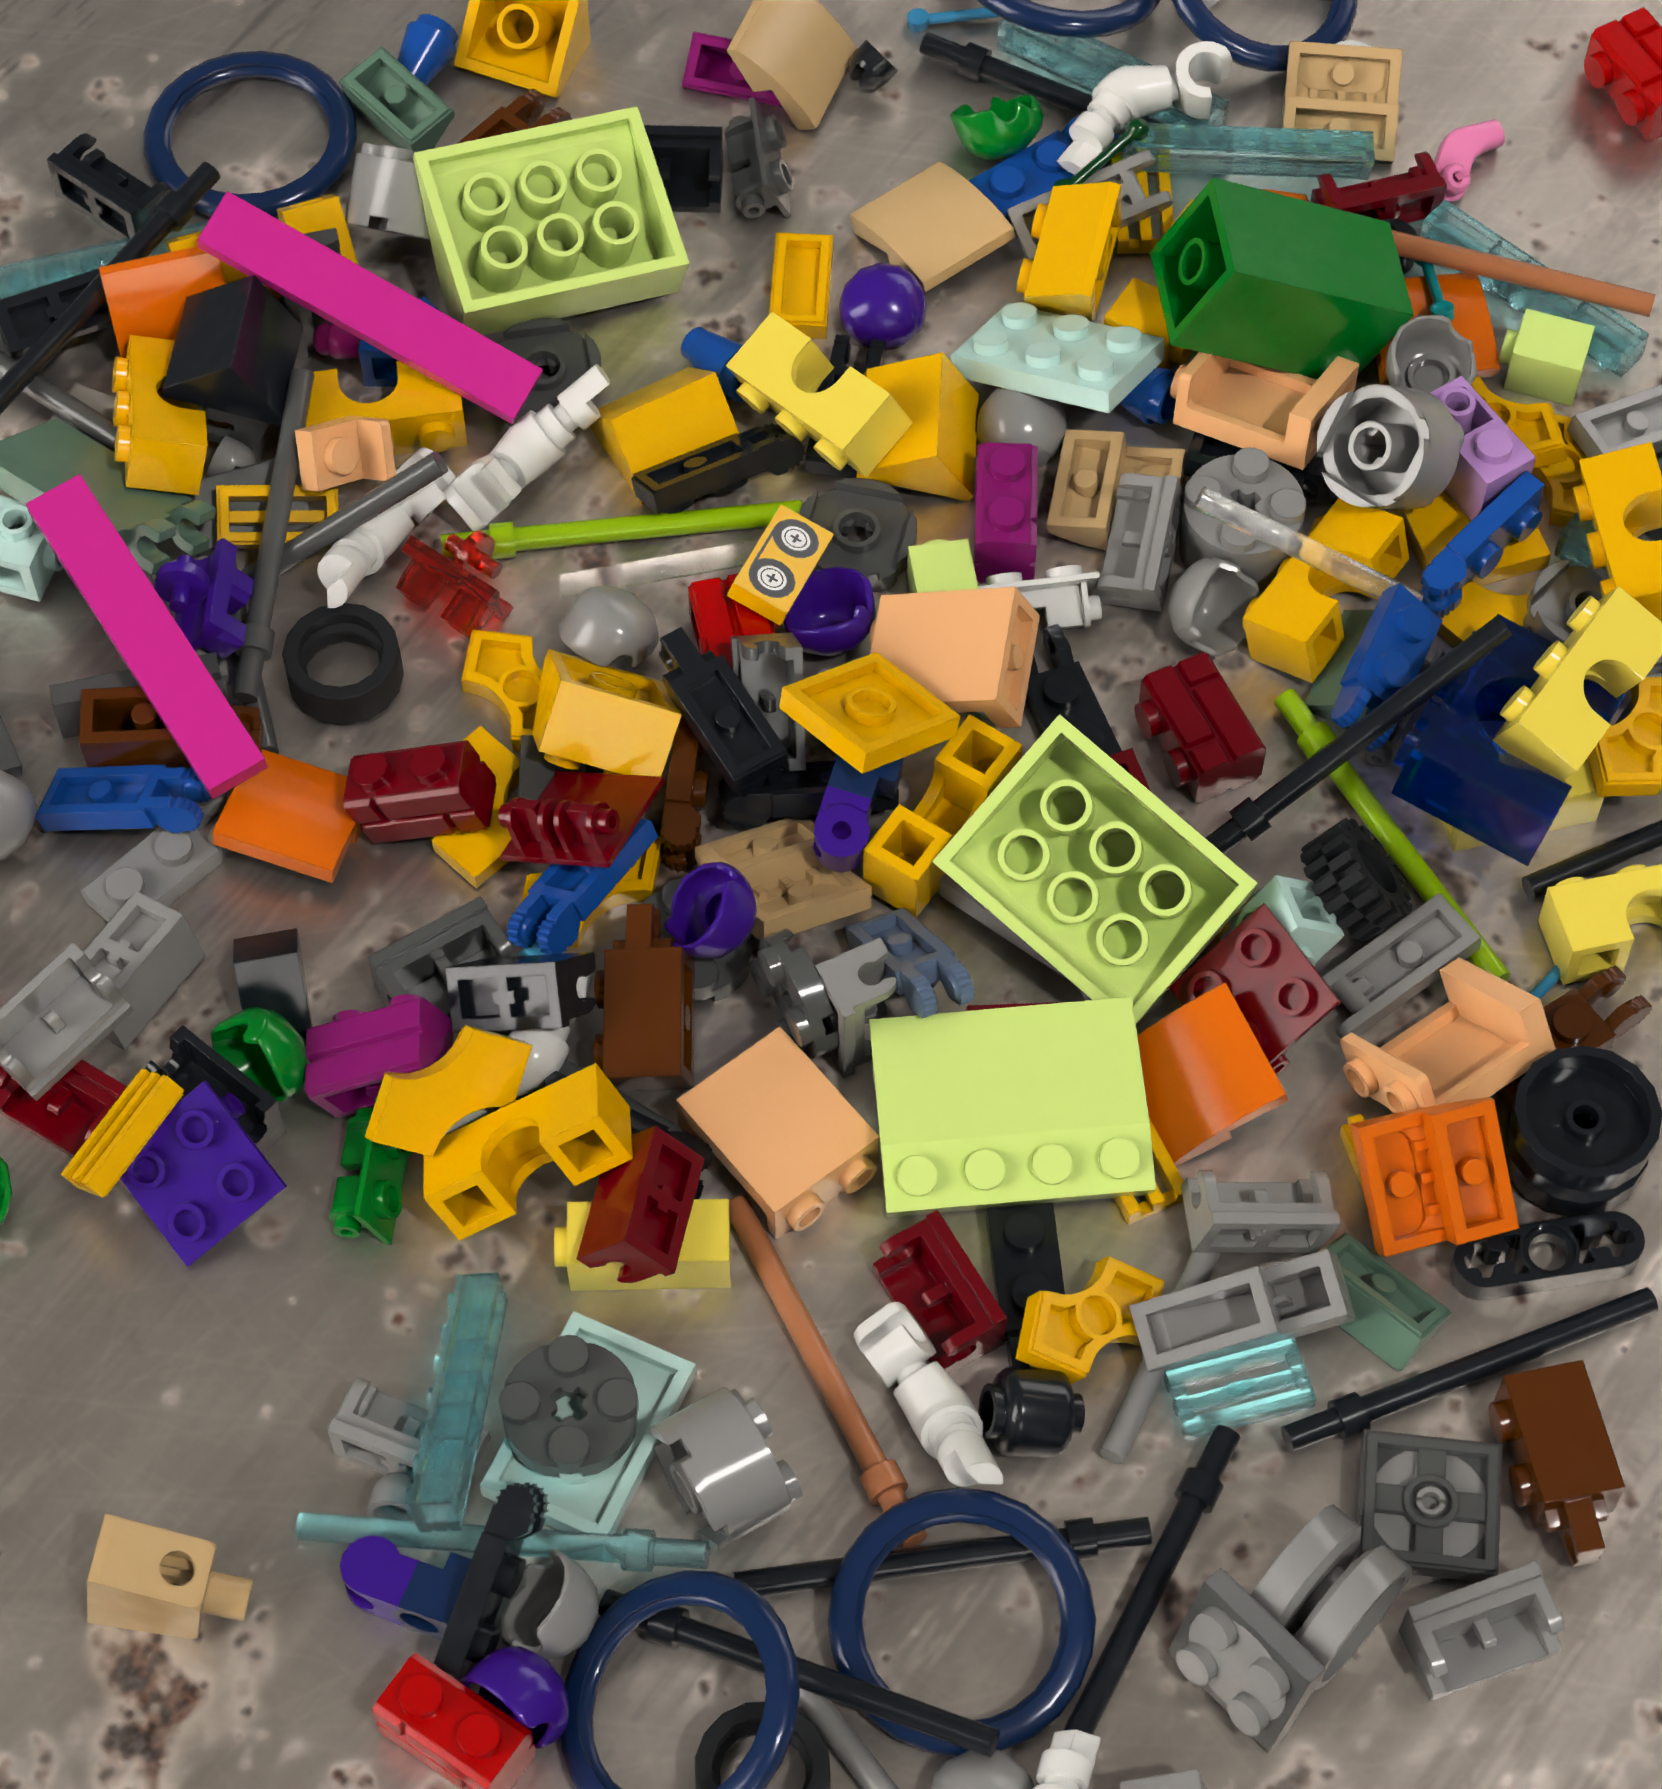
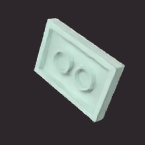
M1008 303L951 354V362L967 380L1110 413L1164 360V338L1141 333L1137 328L1130 326L1113 327L1091 322L1081 315H1060L1038 310L1029 303Z
M573 1311L560 1336L574 1335L582 1338L586 1343L604 1347L615 1354L626 1365L633 1376L638 1394L639 1410L636 1434L631 1446L615 1464L598 1474L583 1477L582 1472L571 1475L559 1473L560 1478L544 1476L522 1463L511 1450L505 1438L480 1484L482 1496L498 1503L496 1496H500V1490L506 1489V1485L513 1486L514 1483L524 1484L527 1482L530 1485L537 1484L538 1488H544L543 1492L548 1494L547 1501L550 1502L547 1505V1510L549 1511L544 1513L546 1518L544 1524L606 1551L655 1456L653 1446L661 1442L649 1434V1428L677 1413L696 1376V1364ZM579 1396L560 1398L556 1401L558 1411L553 1417L560 1422L568 1416L574 1417L577 1421L581 1420L586 1415L582 1409L584 1399Z

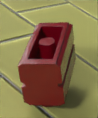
M1201 652L1179 661L1174 667L1169 665L1145 675L1141 680L1139 702L1134 706L1135 717L1145 737L1150 739L1156 736L1165 751L1163 753L1164 766L1170 780L1176 787L1185 785L1194 801L1202 803L1224 794L1229 788L1234 790L1256 781L1262 775L1266 747L1208 653Z
M468 740L356 755L350 760L343 798L344 809L356 824H361V830L373 844L454 834L459 830L462 832L488 829L491 823L497 786L496 776L484 761H480V755Z

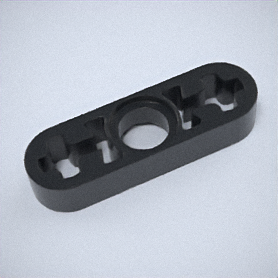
M1606 1211L1519 1225V1229L1457 1245L1450 1263V1279L1454 1287L1462 1295L1477 1301L1617 1280L1629 1275L1637 1266L1644 1250L1645 1237L1642 1228L1632 1217L1617 1211ZM1603 1234L1611 1235V1239L1615 1244H1626L1620 1257H1613L1609 1247H1598ZM1538 1242L1552 1243L1563 1252L1565 1264L1556 1270L1542 1269L1532 1262L1528 1249ZM1514 1248V1261L1506 1262L1510 1249ZM1588 1249L1583 1264L1579 1263L1580 1251ZM1473 1255H1481L1482 1260L1487 1265L1497 1264L1494 1266L1490 1278H1483L1478 1268H1468ZM1514 1265L1518 1274L1514 1273Z

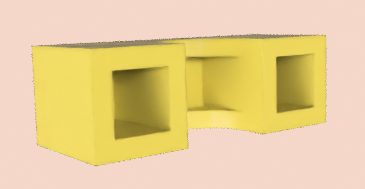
M774 312L769 314L726 365L741 383L736 393L749 406L762 415L768 408L776 412L778 415L774 420L781 428L800 442L807 435L817 442L813 447L816 452L840 471L848 464L867 478L913 424L890 393L851 366L834 385L826 390L817 392L820 384L834 369L833 365L811 338Z
M1620 586L1599 601L1591 595L1581 603L1566 623L1573 630L1564 643H1561L1559 640L1555 641L1534 665L1533 669L1540 674L1538 679L1530 689L1526 685L1522 686L1500 711V715L1506 719V722L1492 740L1549 788L1577 772L1611 726L1587 702L1584 694V679L1598 683L1617 698L1643 681L1662 656V622Z
M1642 864L1630 865L1620 869L1615 874L1591 879L1571 877L1560 881L1555 886L1547 888L1538 923L1553 962L1559 968L1562 985L1591 979L1614 965L1624 972L1635 940L1630 925L1651 923L1662 927V864L1649 867Z

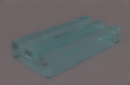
M1295 1338L1165 1371L1164 1376L1167 1392H1171L1173 1398L1172 1406L1175 1415L1180 1418L1182 1424L1181 1432L1185 1442L1212 1435L1216 1425H1224L1231 1429H1236L1314 1408L1317 1400ZM1287 1362L1289 1367L1285 1371L1254 1379L1248 1378L1230 1383L1228 1386L1190 1396L1186 1389ZM1296 1386V1390L1195 1415V1412Z

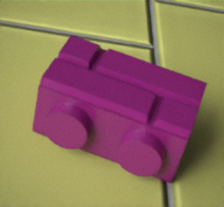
M984 442L977 445L974 569L977 582L986 584L987 577L1008 572L1022 573L1023 581L1034 579L1037 550L1038 446L1027 443Z
M404 994L393 997L387 1007L369 1012L344 1010L333 1016V1022L307 1029L306 1057L309 1060V1064H306L305 1092L308 1098L335 1118L355 1114L359 1108L374 1109L375 1098L378 1096L385 1073H411L422 1070L441 1059L451 1049L454 1033L450 1017L426 998L413 994Z

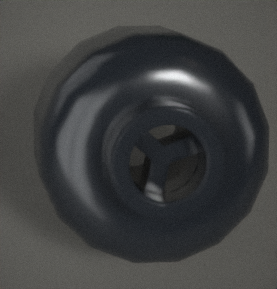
M1007 1367L996 1375L993 1383L984 1385L979 1399L978 1414L983 1422V1437L991 1439L995 1449L1004 1456L1053 1458L1059 1456L1067 1449L1073 1434L1078 1435L1081 1433L1085 1420V1405L1082 1395L1080 1393H1073L1071 1383L1063 1372L1038 1369L1036 1367Z

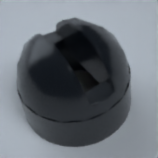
M867 40L860 45L849 61L850 77L852 80L860 79L859 87L862 89H879L887 84L898 72Z

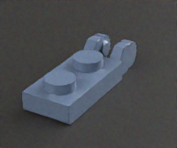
M904 907L846 927L845 932L850 950L881 937L889 951L888 958L884 961L883 979L896 978L895 992L899 995L904 994L911 1010L922 1019L937 1013L938 1002L933 988L939 981L942 982L948 997L953 1002L955 1001L956 1004H959V1006L975 1000V989L971 977L964 965H961V962L956 959L955 952Z

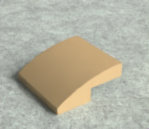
M753 0L726 51L753 92L772 90L798 131L817 128L849 67V61L857 47L837 20L818 0Z
M1290 41L1286 68L1280 154L1393 163L1399 115L1398 97L1403 49Z
M941 161L850 214L854 234L886 252L890 264L902 266L912 273L925 293L1016 238L1014 227L996 206L966 178Z
M1066 429L1046 524L1048 533L1084 546L1106 551L1117 503L1116 495L1121 474L1136 473L1166 477V475L1178 476L1183 490L1186 475H1183L1186 449L1129 447L1126 444L1124 432Z
M785 818L695 847V859L699 866L706 863L725 862L737 868L746 877L754 892L757 906L755 926L751 934L759 941L783 929H789L793 934H797L872 908L871 885L851 871H831L822 866L817 860L813 849L815 823L810 819L794 820Z

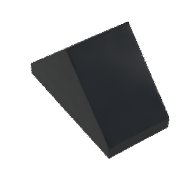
M297 928L234 939L233 967L242 1010L260 1007L281 1014L302 1036L306 1047V1030L313 1027Z

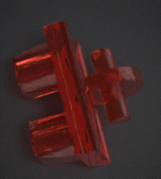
M478 530L469 535L465 540L456 534H451L444 544V549L455 555L453 561L412 535L402 547L401 551L411 561L404 569L395 588L408 600L425 610L430 608L445 585L457 592L440 618L470 639L473 629L481 630L492 615L505 622L514 609L510 603L499 597L500 592L478 578L483 573L489 578L495 579L502 570V564L492 558L495 546L494 539L485 532Z

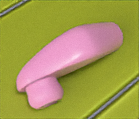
M1489 120L1457 128L1449 133L1441 142L1434 164L1440 177H1443L1447 184L1444 202H1456L1465 194L1466 189L1470 185V172L1476 157L1504 145V131L1497 120Z

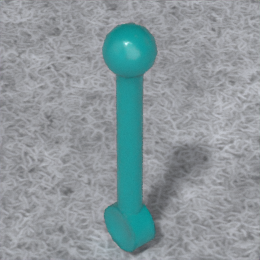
M1413 259L1417 265L1422 267L1433 301L1430 307L1431 315H1443L1452 321L1454 319V305L1444 300L1433 264Z

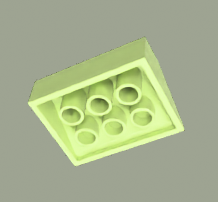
M638 106L414 152L413 161L440 288L448 314L451 318L483 336L506 331L517 323L532 319H560L679 292L690 263Z
M1060 714L932 861L1092 1000L1132 997L1136 1024L1258 889V883Z
M1132 997L936 1013L923 1019L918 1015L869 1019L886 1218L930 1214L936 1210L939 1213L1005 1206L1062 1203L1133 1195L1143 1196L1152 1194L1156 1190L1150 1121Z

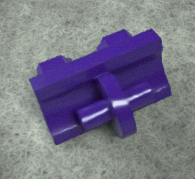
M225 538L216 542L215 551L209 557L195 560L192 556L180 555L177 557V561L161 565L156 571L154 589L158 595L168 602L170 610L176 613L175 621L193 649L196 651L203 647L211 653L216 652L217 656L221 659L226 658L245 643L247 626L227 614V612L234 614L244 607L252 596L254 579L234 567L237 546Z

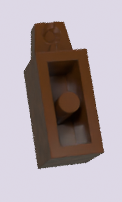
M140 686L81 689L79 745L87 767L166 765L167 768H191V765ZM230 705L260 752H262L263 720L259 707Z
M653 903L627 905L625 940H614L613 949L604 950V970H597L595 973L594 994L598 1009H604L603 1033L596 1034L594 1038V1063L600 1067L619 1091L691 1089L694 1087L695 961L682 946L672 947L674 944L672 938H661V913L658 908H655Z
M1578 1360L1504 1375L1494 1401L1489 1404V1419L1495 1439L1498 1443L1506 1442L1513 1466L1509 1467V1482L1516 1504L1519 1507L1527 1506L1533 1528L1544 1526L1546 1533L1558 1531L1571 1568L1599 1562L1601 1559L1600 1555L1604 1553L1605 1545L1598 1522L1607 1521L1608 1513L1614 1511L1625 1489V1484L1584 1361Z

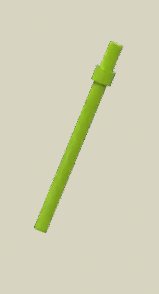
M801 500L687 510L671 514L655 513L513 527V521L488 523L489 530L441 534L443 558L492 554V560L514 558L516 557V551L761 528L768 526L781 504L798 514L802 504Z
M1294 689L1282 692L1275 699L1274 705L1299 736L1297 745L1307 759L1338 737L1326 721L1319 722ZM1347 761L1329 775L1330 779L1374 837L1383 845V849L1391 856L1396 866L1424 903L1440 893L1481 937L1480 949L1468 957V961L1507 981L1511 973L1351 763Z

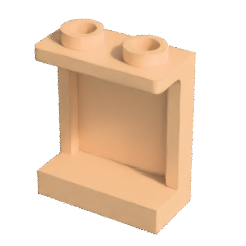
M1198 352L1188 365L1182 364L1174 375L1170 389L1171 398L1176 399L1173 424L1242 449H1260L1270 459L1304 470L1317 454V434L1326 411L1338 397L1348 391H1355L1359 363L1337 356L1318 380L1298 373L1293 374Z
M1016 587L881 595L877 619L873 620L870 627V654L875 652L881 654L956 713L984 712L997 728L1021 727L1040 615Z
M1458 957L1439 970L1449 1002L1380 1048L1352 1032L1340 1039L1347 1062L1343 1066L1344 1075L1358 1095L1364 1098L1371 1097L1390 1108L1393 1113L1490 1097L1526 1073L1534 1062L1556 1050L1541 999Z
M781 1026L676 1099L678 1127L696 1136V1139L703 1140L704 1143L709 1144V1148H712L715 1156L766 1213L767 1229L776 1239L782 1237L791 1229L801 1231L809 1227L824 1212L825 1204L843 1191L847 1193L858 1191L873 1178L877 1171L880 1136Z

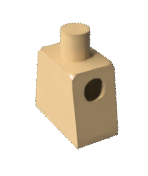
M104 1514L87 1579V1623L188 1639L198 1638L204 1613L245 1621L254 1579L214 1571L217 1545L211 1541Z

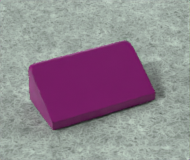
M693 32L682 88L749 101L750 98L754 97L760 104L783 108L772 90L753 92L726 51L732 39Z

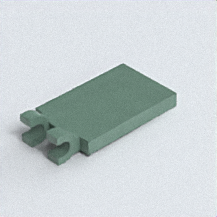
M56 418L0 440V489L25 504L80 474L140 567L148 573L155 574L161 565L170 561V556L161 552L154 542L160 543L172 538L181 550L191 556L208 550L210 539L197 531L194 524L199 526L214 519L216 513L214 506L201 500L193 501L192 498L182 493L126 487L125 463L115 462L112 450L60 419Z

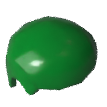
M1021 95L1005 102L998 97H993L989 110L976 113L972 110L971 106L964 104L954 110L950 117L962 144L970 154L983 160H1002L1014 156L1028 147L1042 128L1044 115L1034 95Z
M260 1007L247 1008L230 1016L212 1029L210 1036L213 1049L262 1089L270 1093L272 1097L278 1100V1103L290 1099L301 1091L305 1083V1067L308 1064L302 1036L281 1014Z

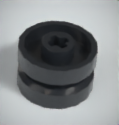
M1582 1045L1556 1049L1537 1060L1519 1082L1512 1107L1504 1124L1502 1142L1511 1181L1525 1198L1548 1212L1571 1217L1610 1211L1625 1202L1641 1181L1647 1168L1648 1160L1659 1139L1662 1110L1655 1087L1638 1066L1609 1050Z

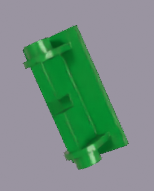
M364 1107L357 1109L355 1117L347 1121V1132L340 1166L346 1171L360 1170V1173L355 1176L337 1178L329 1220L334 1223L333 1232L340 1237L357 1238L360 1235V1230L367 1228L385 1245L392 1244L396 1218L402 1210V1184L407 1158L412 1152L375 1143L367 1139L365 1134L373 1108Z

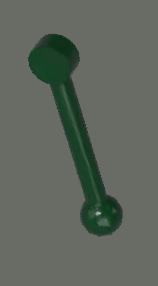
M1142 118L1130 120L1123 135L1071 179H1059L1053 186L1083 184L1133 140L1141 141L1145 139L1149 132V125Z

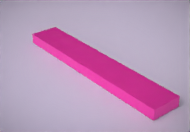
M229 191L226 192L197 239V247L248 276L254 275L265 286L512 425L542 375V368Z
M78 474L25 503L30 516L210 797L214 799L268 768L264 756L82 476Z

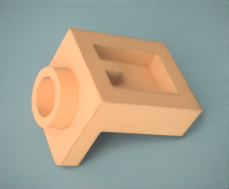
M348 415L295 430L302 490L319 492L360 479L386 481L396 475L394 444L390 423L387 419Z

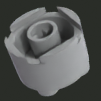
M362 144L361 153H356L345 215L347 224L408 237L430 239L413 161L415 151L387 145Z
M1381 384L1366 385L1353 392L1348 391L1338 397L1323 416L1316 439L1317 453H1322L1326 473H1321L1330 490L1341 500L1351 505L1400 510L1425 508L1444 491L1451 481L1458 464L1459 451L1464 442V431L1462 426L1454 420L1444 403L1424 390Z
M1257 448L1241 449L1234 455L1219 457L1199 468L1191 479L1187 481L1184 491L1179 529V553L1185 568L1187 569L1190 565L1203 558L1218 557L1228 560L1241 567L1243 574L1258 583L1259 593L1264 592L1276 577L1283 560L1287 556H1293L1299 548L1306 511V499L1298 481L1288 470L1278 463L1269 460L1268 455Z
M722 1387L649 1428V1434L661 1441L654 1445L653 1449L661 1469L685 1514L701 1512L709 1524L707 1527L699 1530L698 1533L713 1551L724 1548L790 1511L791 1502L803 1496L801 1486L790 1466L784 1459L776 1462L765 1441L766 1438L773 1435L772 1427L765 1412L754 1398L744 1401L736 1389L730 1391L728 1388Z

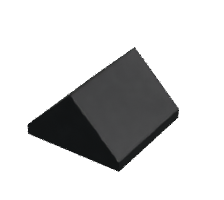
M254 275L188 296L185 301L161 396L280 426L290 373L294 369L304 327Z

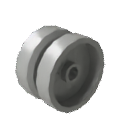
M1334 1504L1326 1506L1293 1538L1273 1561L1251 1594L1291 1635L1299 1629L1294 1638L1325 1666L1326 1670L1314 1691L1323 1688L1355 1655L1388 1613L1412 1574V1567L1385 1545L1365 1551L1349 1566L1360 1547L1361 1526Z

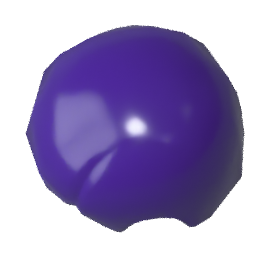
M880 262L860 268L845 284L839 304L841 324L843 329L861 346L869 347L872 339L885 340L886 350L906 344L916 333L923 329L927 300L922 286L912 273L902 266Z
M836 566L813 571L783 621L786 633L792 632L805 653L832 657L855 649L870 633L871 624L876 617L870 580L857 569Z
M725 862L702 864L685 875L672 897L670 918L664 923L665 929L677 941L672 947L682 946L693 957L722 958L741 946L753 930L757 914L756 899L751 885L737 868Z
M522 1646L497 1649L479 1661L461 1679V1683L466 1687L473 1683L480 1685L479 1696L529 1729L532 1733V1743L535 1745V1748L542 1749L554 1743L566 1729L569 1718L567 1688L551 1663L537 1653Z

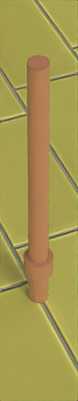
M1392 230L1399 256L1650 317L1656 294Z
M742 1195L729 1201L730 1222L863 1472L859 1481L871 1504L874 1506L880 1505L885 1512L893 1505L908 1499L905 1491L909 1485L896 1460H887L748 1197ZM923 1530L911 1535L901 1543L902 1547L908 1549L920 1544L927 1538L926 1531Z

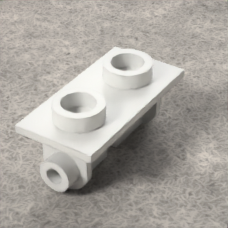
M1081 565L1051 568L1046 570V578L1024 581L1022 573L1019 572L996 574L986 578V585L978 586L979 589L1016 587L1035 610L1044 609L1047 627L1058 624L1059 627L1061 626V629L1090 627L1091 620L1102 619L1099 595L1088 596V590L1093 589L1100 578L1099 572L1083 573Z

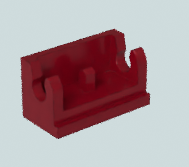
M1425 151L1415 154L1418 166L1410 167L1408 173L1338 188L1330 173L1318 175L1317 180L1320 188L1312 189L1311 202L1378 220L1398 219L1410 224L1413 228L1439 223L1447 184L1444 178L1440 177L1432 157Z
M81 1059L36 1101L0 1066V1114L73 1158L127 1086Z
M657 1126L631 1135L632 1160L600 1174L576 1258L589 1268L606 1266L608 1262L624 1263L617 1277V1281L621 1283H636L658 1274L669 1276L675 1273L705 1160L704 1157Z
M938 1210L926 1215V1219L893 1235L880 1245L879 1248L884 1257L873 1263V1272L891 1301L904 1304L929 1337L936 1350V1353L928 1359L930 1363L937 1361L950 1374L1004 1345L1007 1317Z

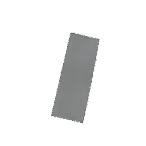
M1329 1249L1265 1269L1255 1266L1129 1306L1148 1372L1232 1355L1357 1320L1338 1255Z

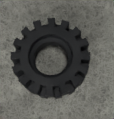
M1344 818L1304 845L1301 849L1303 853L1300 854L1301 862L1306 865L1303 868L1306 877L1314 882L1311 888L1316 896H1321L1325 901L1323 907L1328 914L1334 913L1337 918V924L1343 930L1348 928L1352 938L1355 940L1360 938L1361 942L1366 943L1410 915L1413 905L1409 902L1411 900L1410 892L1402 886L1406 882L1402 874L1394 870L1395 862L1391 856L1388 855L1386 857L1382 852L1383 845L1377 838L1372 840L1369 830L1363 825L1359 827L1356 820Z

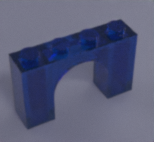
M1497 614L1513 636L1436 693L1435 696L1443 701L1433 696L1430 698L1414 728L1415 731L1422 735L1420 736L1410 730L1392 762V765L1402 769L1391 794L1516 861L1529 866L1572 786L1505 751L1487 735L1479 723L1480 721L1506 722V719L1500 715V711L1522 686L1526 685L1529 689L1540 676L1533 667L1543 653L1553 644V642ZM1584 679V694L1587 702L1598 715L1610 724L1626 692L1615 698L1598 683Z

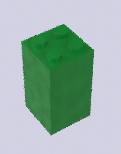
M1214 177L1150 251L1170 344L1180 348L1293 374L1298 373L1318 379L1335 358L1340 356L1359 363V374L1396 335L1399 327L1414 316L1390 222Z

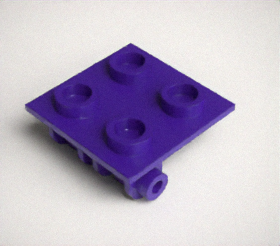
M203 1081L175 1105L120 1178L187 1267L191 1266L287 1187L240 1125L239 1118L245 1114V1108L241 1101L232 1093H227L223 1097L218 1096L207 1081Z

